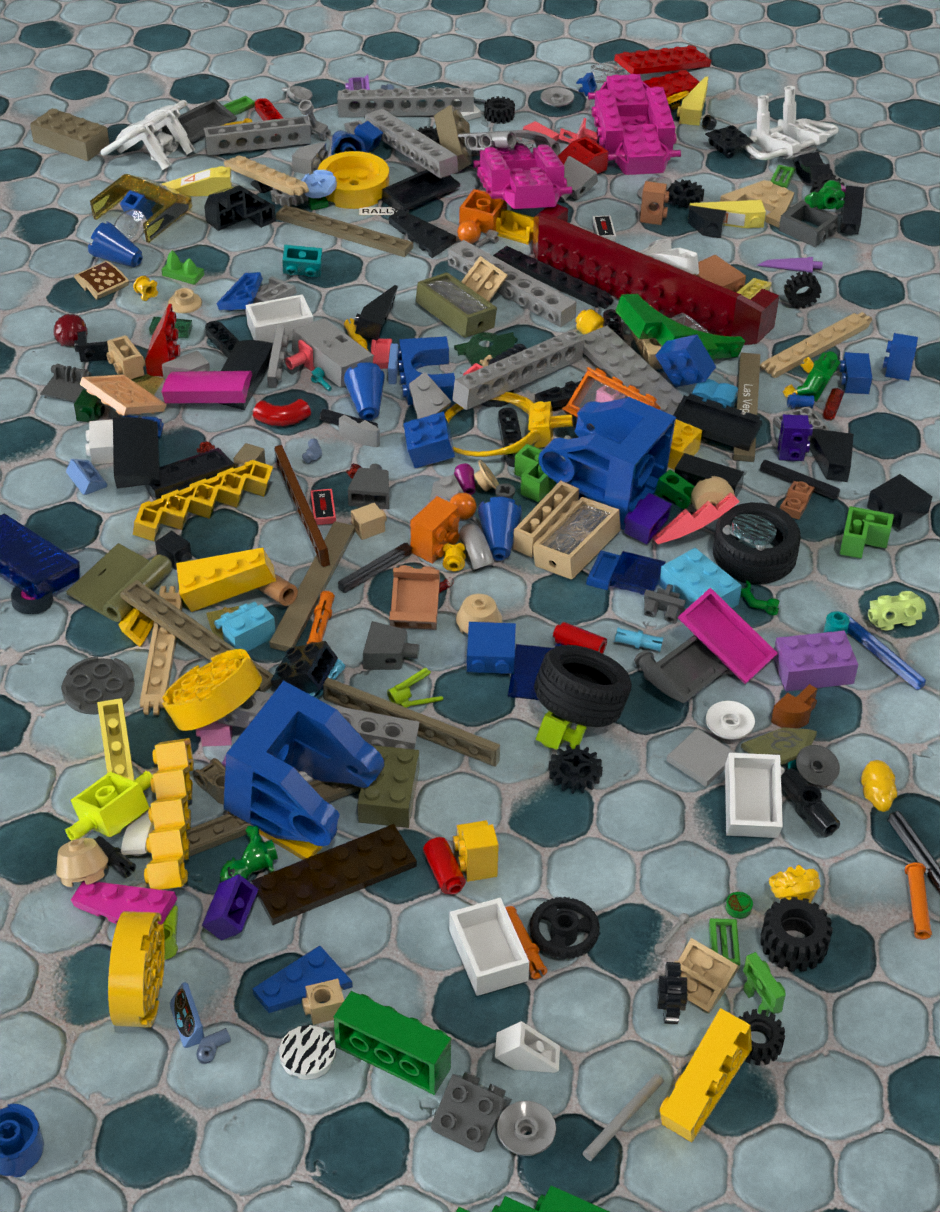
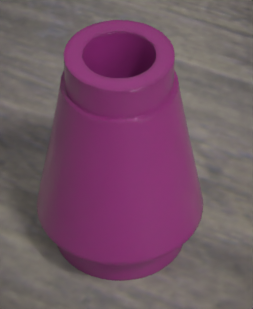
M467 463L456 466L454 476L463 492L473 495L476 491L474 469Z

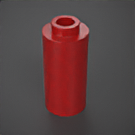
M566 622L557 625L553 632V638H555V643L558 645L582 646L600 653H604L606 649L607 638Z
M436 837L429 840L424 845L423 852L441 891L451 895L459 893L464 887L466 880L446 838Z

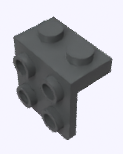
M464 1072L463 1076L452 1074L431 1123V1129L475 1152H482L486 1147L500 1111L508 1107L512 1099L504 1096L506 1090L496 1085L490 1084L489 1088L479 1084L480 1078L468 1072Z

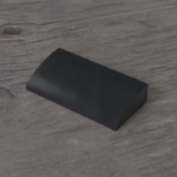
M426 169L383 188L381 200L395 210L408 211L460 187V183L451 175L439 178Z
M259 340L236 342L221 371L252 372L246 402L219 404L241 410L246 409L270 363L273 343Z
M137 417L113 418V468L117 489L160 483L158 424L156 421Z
M216 448L161 466L160 483L145 485L155 501L160 499L162 495L177 489L180 491L189 487L192 483L205 478L206 480L230 468L235 469V464L220 448Z

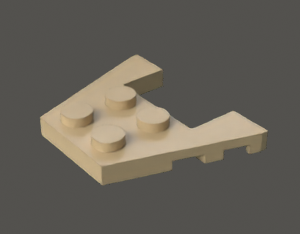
M763 180L721 195L720 202L762 200L765 210L770 211L766 215L765 222L779 228L781 215L789 209L794 199V192L773 184L771 181Z

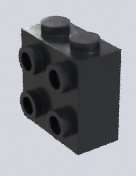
M899 474L870 491L867 508L873 511L894 514L892 526L901 530L929 513L933 496Z
M326 641L293 646L285 652V657L276 668L271 683L276 689L285 681L306 693L320 691L338 657Z

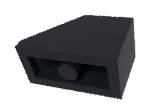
M690 205L688 224L703 236L721 238L726 211Z

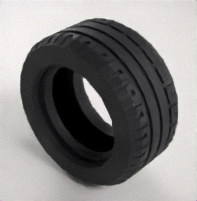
M755 502L739 504L724 513L717 521L713 542V557L718 566L736 580L745 583L748 581L750 584L772 583L788 575L795 567L801 541L800 529L795 520L778 507ZM737 515H741V516H743V517H745V518H747V519L753 520V521H755V522H752V521H749V520H745V519H742V518H738V517H736V516H737ZM749 516H752V517H755V518H757V519H760V520H762V521H764V522H766V523L759 522V521H757V520H755V519H752V518L749 517ZM733 518L750 523L766 532L756 530L744 522L733 520ZM735 523H738V524H740V525H744V526L747 527V528L741 527V526H739V525H737V524H735ZM758 524L765 525L771 528L772 530L765 529L761 526H758ZM726 525H730L734 531L748 538L764 539L773 543L775 547L765 548L763 551L748 547L737 541L740 538L732 534H724L723 528ZM747 529H750V530H752V531L759 532V533L762 534V535H757V534H755V533H753V532H751V531H749V530H747Z
M560 645L548 651L544 656L534 684L536 696L547 710L566 721L587 727H604L616 722L623 712L632 687L628 672L617 661L593 649L576 645Z

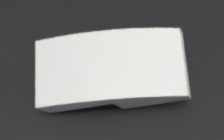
M148 810L140 818L128 824L121 847L123 855L141 856L147 853L146 839L149 837L148 834L154 829V822H150Z

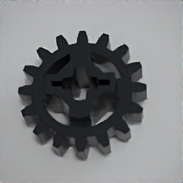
M681 179V182L675 180L666 190L669 191L668 202H672L673 206L677 204L680 208H688L690 203H701L704 199L702 185H697V182L691 183V180L684 181Z
M566 745V751L559 748L557 749V755H551V761H549L548 766L549 778L554 779V786L561 784L562 791L570 788L572 794L575 793L576 789H579L581 793H585L586 787L593 790L594 783H600L603 771L601 766L602 760L597 759L596 752L590 754L589 747L581 750L580 745H576L575 749Z
M666 962L664 976L659 975L657 982V1009H663L664 1024H678L680 1010H686L688 996L687 977H681L680 963Z

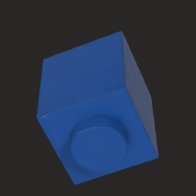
M369 121L359 124L354 130L355 135L363 140L368 153L379 146L383 132Z

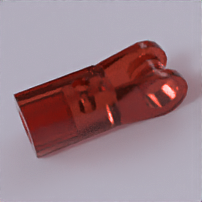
M839 388L831 390L823 413L824 419L829 421L835 419L843 399V390Z

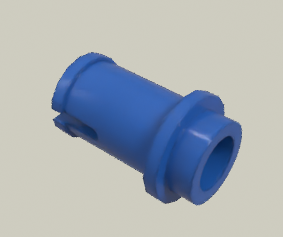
M796 393L789 394L787 406L791 407V409H795V407H810L813 409L814 396L796 395Z

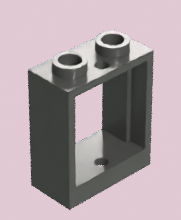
M801 200L781 215L779 231L816 247L836 233L838 229V216L817 207L810 208L809 204ZM806 220L819 227L815 228L801 221Z

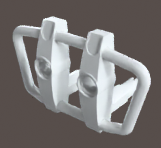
M795 86L784 87L783 119L778 120L777 127L770 129L769 96L761 95L757 97V129H752L749 138L768 153H761L750 144L744 145L742 148L758 160L791 156L794 153H799L804 148L826 143L827 138L837 134L839 128L834 124L810 119L796 120Z
M181 100L175 105L161 107L145 116L144 120L133 123L123 129L113 143L101 150V154L106 156L116 149L119 153H122L142 140L152 157H155L162 170L172 164L154 135L159 129L167 125L186 155L196 150L178 120V117L181 116L179 110L187 106V101Z

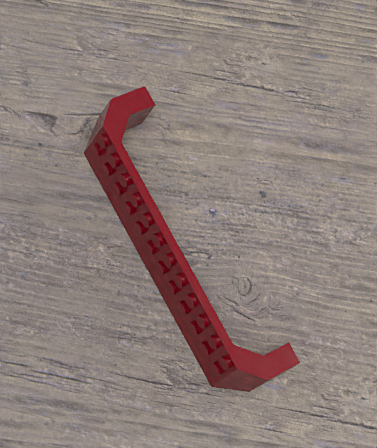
M559 204L555 207H546L534 217L533 252L535 258L595 286L611 296L620 299L623 294H638L655 310L684 326L714 335L741 336L745 340L744 345L759 343L775 327L779 295L762 288L754 297L748 299L732 290L568 223V208Z

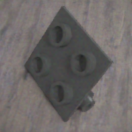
M58 363L52 365L51 372L54 373V376L41 391L40 395L76 402L82 390H87L80 385L82 377H91L92 374L86 369L66 367Z

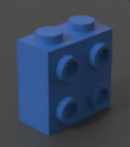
M469 622L467 672L514 674L516 623Z

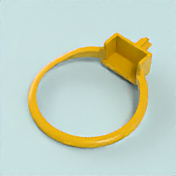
M505 392L493 398V400L509 402L525 411L529 415L528 430L530 432L521 440L504 448L477 452L454 447V452L466 456L488 457L517 453L526 444L532 445L534 443L536 448L546 447L553 440L554 428L573 427L572 415L553 416L551 402L540 401L534 403L522 395ZM457 403L450 407L444 413L447 422L449 423L452 417L464 408Z

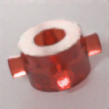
M207 441L202 442L199 448H197V452L201 454L215 449V445Z
M353 463L350 469L346 470V473L353 479L357 470L362 467Z

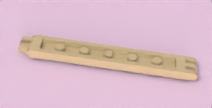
M238 155L235 158L224 161L225 167H231V170L289 195L300 196L303 193L309 192L305 182L246 157Z
M864 312L859 314L853 313L763 361L760 364V368L771 374L772 377L777 378L803 364L805 358L810 357L812 359L867 329L872 321V317L867 316Z
M161 586L159 596L182 611L183 599L180 596L179 589L178 593H175V586H170L169 592H167L166 586ZM155 621L140 697V708H143L144 715L150 714V708H153V715H159L160 708H164L162 697L169 688L177 640L176 636Z

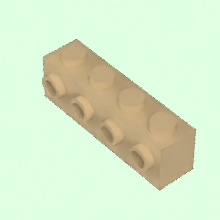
M560 480L514 529L513 549L532 558L534 556L533 544L578 501L579 488Z

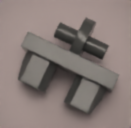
M671 584L667 585L666 590L658 588L657 592L646 589L644 593V615L653 618L656 617L658 609L666 611L664 620L676 624L678 616L686 610V600L679 599L680 594L673 592V585Z

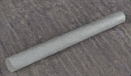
M655 1074L583 1151V1156L587 1160L592 1161L663 1084L664 1080L659 1074Z

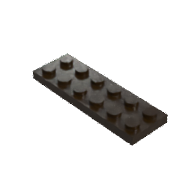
M392 824L251 881L258 888L256 895L272 925H275L417 867V860L396 826Z

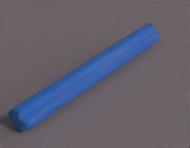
M845 613L850 619L848 633L916 690H920L925 686L926 679Z

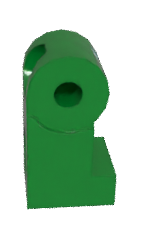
M670 469L658 479L655 494L661 498L665 495L674 501L678 507L686 509L692 504L691 494L694 486Z

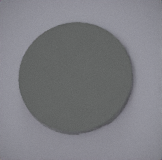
M98 656L81 660L70 667L61 685L63 698L69 707L80 713L97 715L99 714L97 702L122 698L124 705L134 692L135 682L132 670L123 661L117 658L114 660L98 659Z

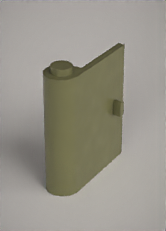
M118 543L66 592L67 595L107 618L120 622L134 608L121 598L120 592L136 580L153 590L172 571L171 561L168 557L156 555L151 560H148Z

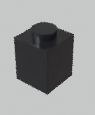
M172 530L155 541L157 555L168 557L174 570H177L176 563L192 559L190 542Z

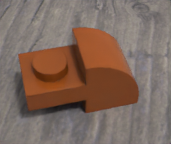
M809 684L797 697L787 693L774 705L771 723L781 728H801L807 725L811 711L817 704L815 699L817 688Z

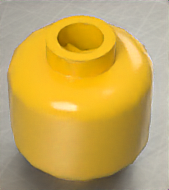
M593 309L581 311L575 320L577 330L583 335L604 327V318Z

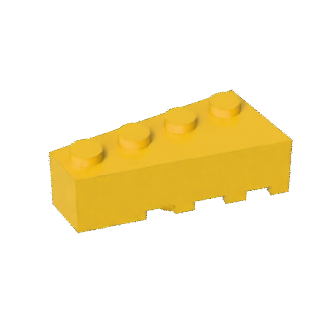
M264 548L176 563L180 596L191 612L276 581L274 565Z
M721 1008L719 1009L685 1071L679 1076L670 1097L667 1096L660 1106L659 1112L663 1126L691 1143L694 1141L752 1050L750 1024Z

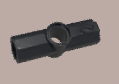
M793 768L785 770L781 775V787L796 804V813L800 817L808 819L821 836L828 837L840 827V821L821 800V791L817 787L810 786L797 770Z

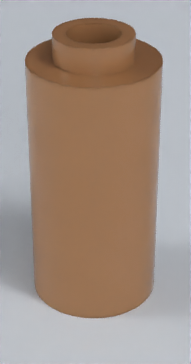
M275 574V582L256 588L284 606L292 604L298 595L297 587Z

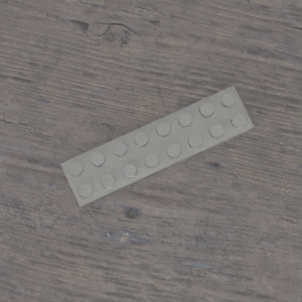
M605 326L581 336L585 338L583 353L601 370L603 369L610 379L614 376L623 382L622 385L626 387L632 385L640 390V394L645 396L647 393L657 399L656 403L661 407V411L671 415L674 414L683 395L612 329Z

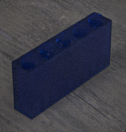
M5 513L0 515L1 578L13 586H17L27 595L37 600L51 592L53 594L80 579V561Z

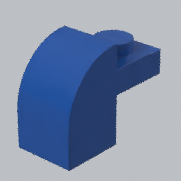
M144 186L140 193L129 190L120 202V205L125 214L140 220H148L153 216L151 209L160 199L161 195L158 191Z

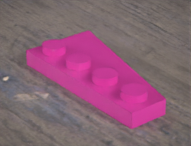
M82 881L71 901L74 907L98 917L103 915L115 924H117L123 911L157 912L162 916L158 924H163L177 901V897L174 891L94 882L86 885V882Z

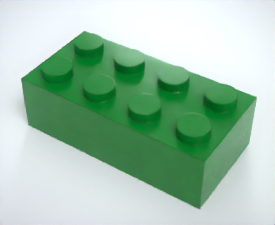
M350 991L333 1016L336 1048L424 1091L435 1095L451 1069V1037L439 1029L434 1030L423 1025L416 1018H408L398 1013L390 1006H383L365 994Z

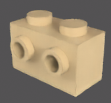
M126 335L107 341L109 350L107 352V359L110 364L114 365L117 374L125 375L131 380L144 375L143 367H145V360Z

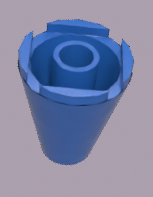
M342 130L333 134L331 155L349 151L366 152L365 144L359 136Z
M106 221V224L100 223L91 236L93 242L92 245H88V252L94 257L130 267L138 266L143 259L142 251L109 221Z
M370 362L358 363V367L353 369L350 367L344 373V382L359 417L372 421L379 416L385 374L377 364Z
M493 497L490 498V502L485 504L484 501L481 502L478 507V516L493 559L502 561L510 556L514 543V529L520 523L522 508L520 504L517 506L515 500L511 498Z

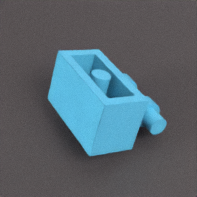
M255 601L239 606V609L232 613L226 612L221 615L220 619L214 621L217 629L222 628L225 642L235 649H244L246 651L271 640L276 631L274 616L262 604L258 606Z

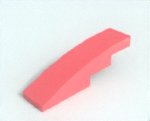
M730 492L715 506L707 501L692 515L685 509L658 532L653 539L657 544H662L681 538L721 517L740 501Z

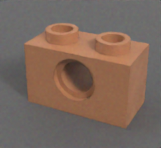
M645 181L642 193L640 222L662 225L663 218H667L668 207H665V202L668 203L669 191H666L667 184Z

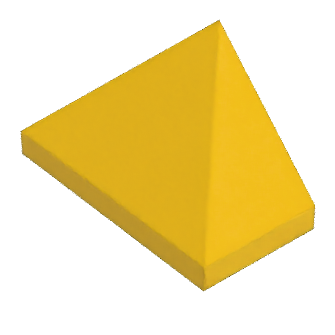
M134 607L118 625L121 631L140 647L153 627L154 621Z

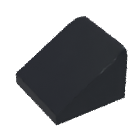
M253 180L250 182L261 193L273 190V187Z

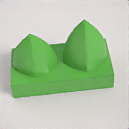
M173 250L168 254L167 264L161 269L162 276L193 285L204 276L203 268L197 267L190 258L182 263Z

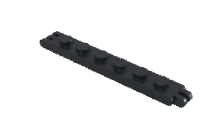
M505 246L493 255L532 278L593 307L606 309L614 303L609 293L511 247Z

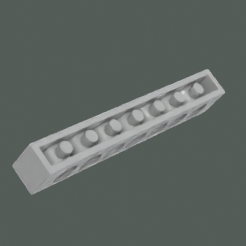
M432 87L427 89L394 88L393 90L381 88L376 90L343 89L338 91L337 97L339 118L365 117V114L384 109L393 116H434L449 105H452L455 110L458 109L460 112H474L473 88L445 87L444 89Z
M381 109L365 114L366 121H369L383 132L382 141L437 177L442 178L458 172L456 154L389 112Z
M462 240L448 249V265L465 275L480 256L492 265H495L508 275L497 291L499 294L558 327H562L576 318V301L467 241Z
M570 330L457 378L454 383L453 401L468 410L505 392H509L582 359L585 338Z
M255 691L242 705L219 719L218 723L247 728L273 694ZM330 705L337 709L369 744L415 749L420 722Z

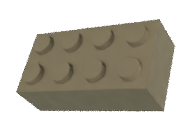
M49 109L45 114L30 123L33 142L85 161L91 160L103 148L109 145L107 127L57 109Z

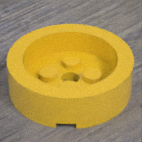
M360 151L337 153L323 160L318 167V170L331 171L333 176L336 177V189L331 194L325 196L328 202L335 203L336 207L359 209L376 205L378 200L382 198V189L390 186L388 164L382 158L371 153Z
M234 649L211 657L212 662L201 668L199 665L195 666L167 689L162 697L164 700L162 705L179 730L189 731L209 725L234 711L255 693L262 682V676L246 650Z
M123 911L118 919L112 941L108 977L109 1012L114 1026L150 1028L155 1022L160 1004L155 999L158 998L159 988L163 986L165 964L164 925L158 924L162 917L160 913Z

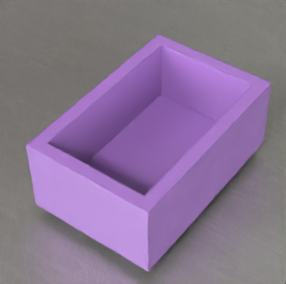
M845 631L776 638L774 650L778 654L773 660L785 691L803 690L809 684L815 688L854 684L859 664Z

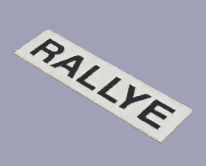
M392 207L359 208V215H392L398 210Z

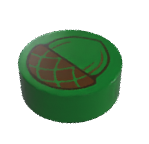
M733 892L727 897L725 908L730 916L743 919L751 914L753 901L744 892Z

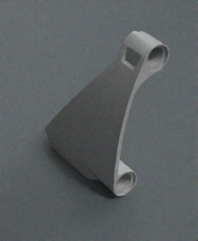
M513 130L458 134V137L465 138V145L469 150H485L487 147L513 148L516 145V137L534 140L536 147L538 145H548L557 156L560 154V145L557 141L535 131Z

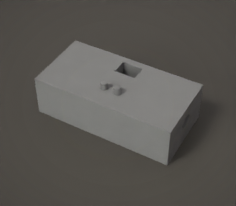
M325 318L295 328L292 331V350L298 353L299 340L308 344L313 349L314 367L321 368L325 376L340 388L346 386L344 373L348 368L358 367V363H373V354Z

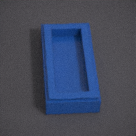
M600 550L587 577L586 585L608 590L621 563L622 556Z

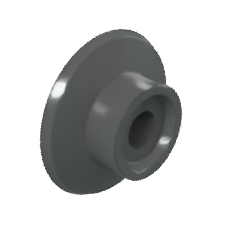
M809 745L801 749L797 755V769L806 781L815 785H828L837 779L840 765L836 756L829 749L820 745Z

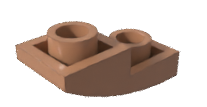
M794 481L789 487L787 496L780 505V509L787 512L792 518L800 519L813 494L814 487L802 481Z

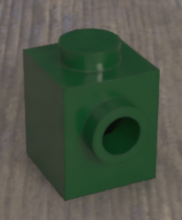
M83 389L74 403L76 420L88 423L89 421H98L100 416L104 414V403L101 402L100 398L89 394L87 390Z

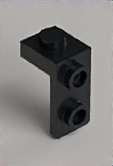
M86 331L77 332L78 340H74L75 352H79L80 362L108 360L107 352L109 350L107 341L87 343Z

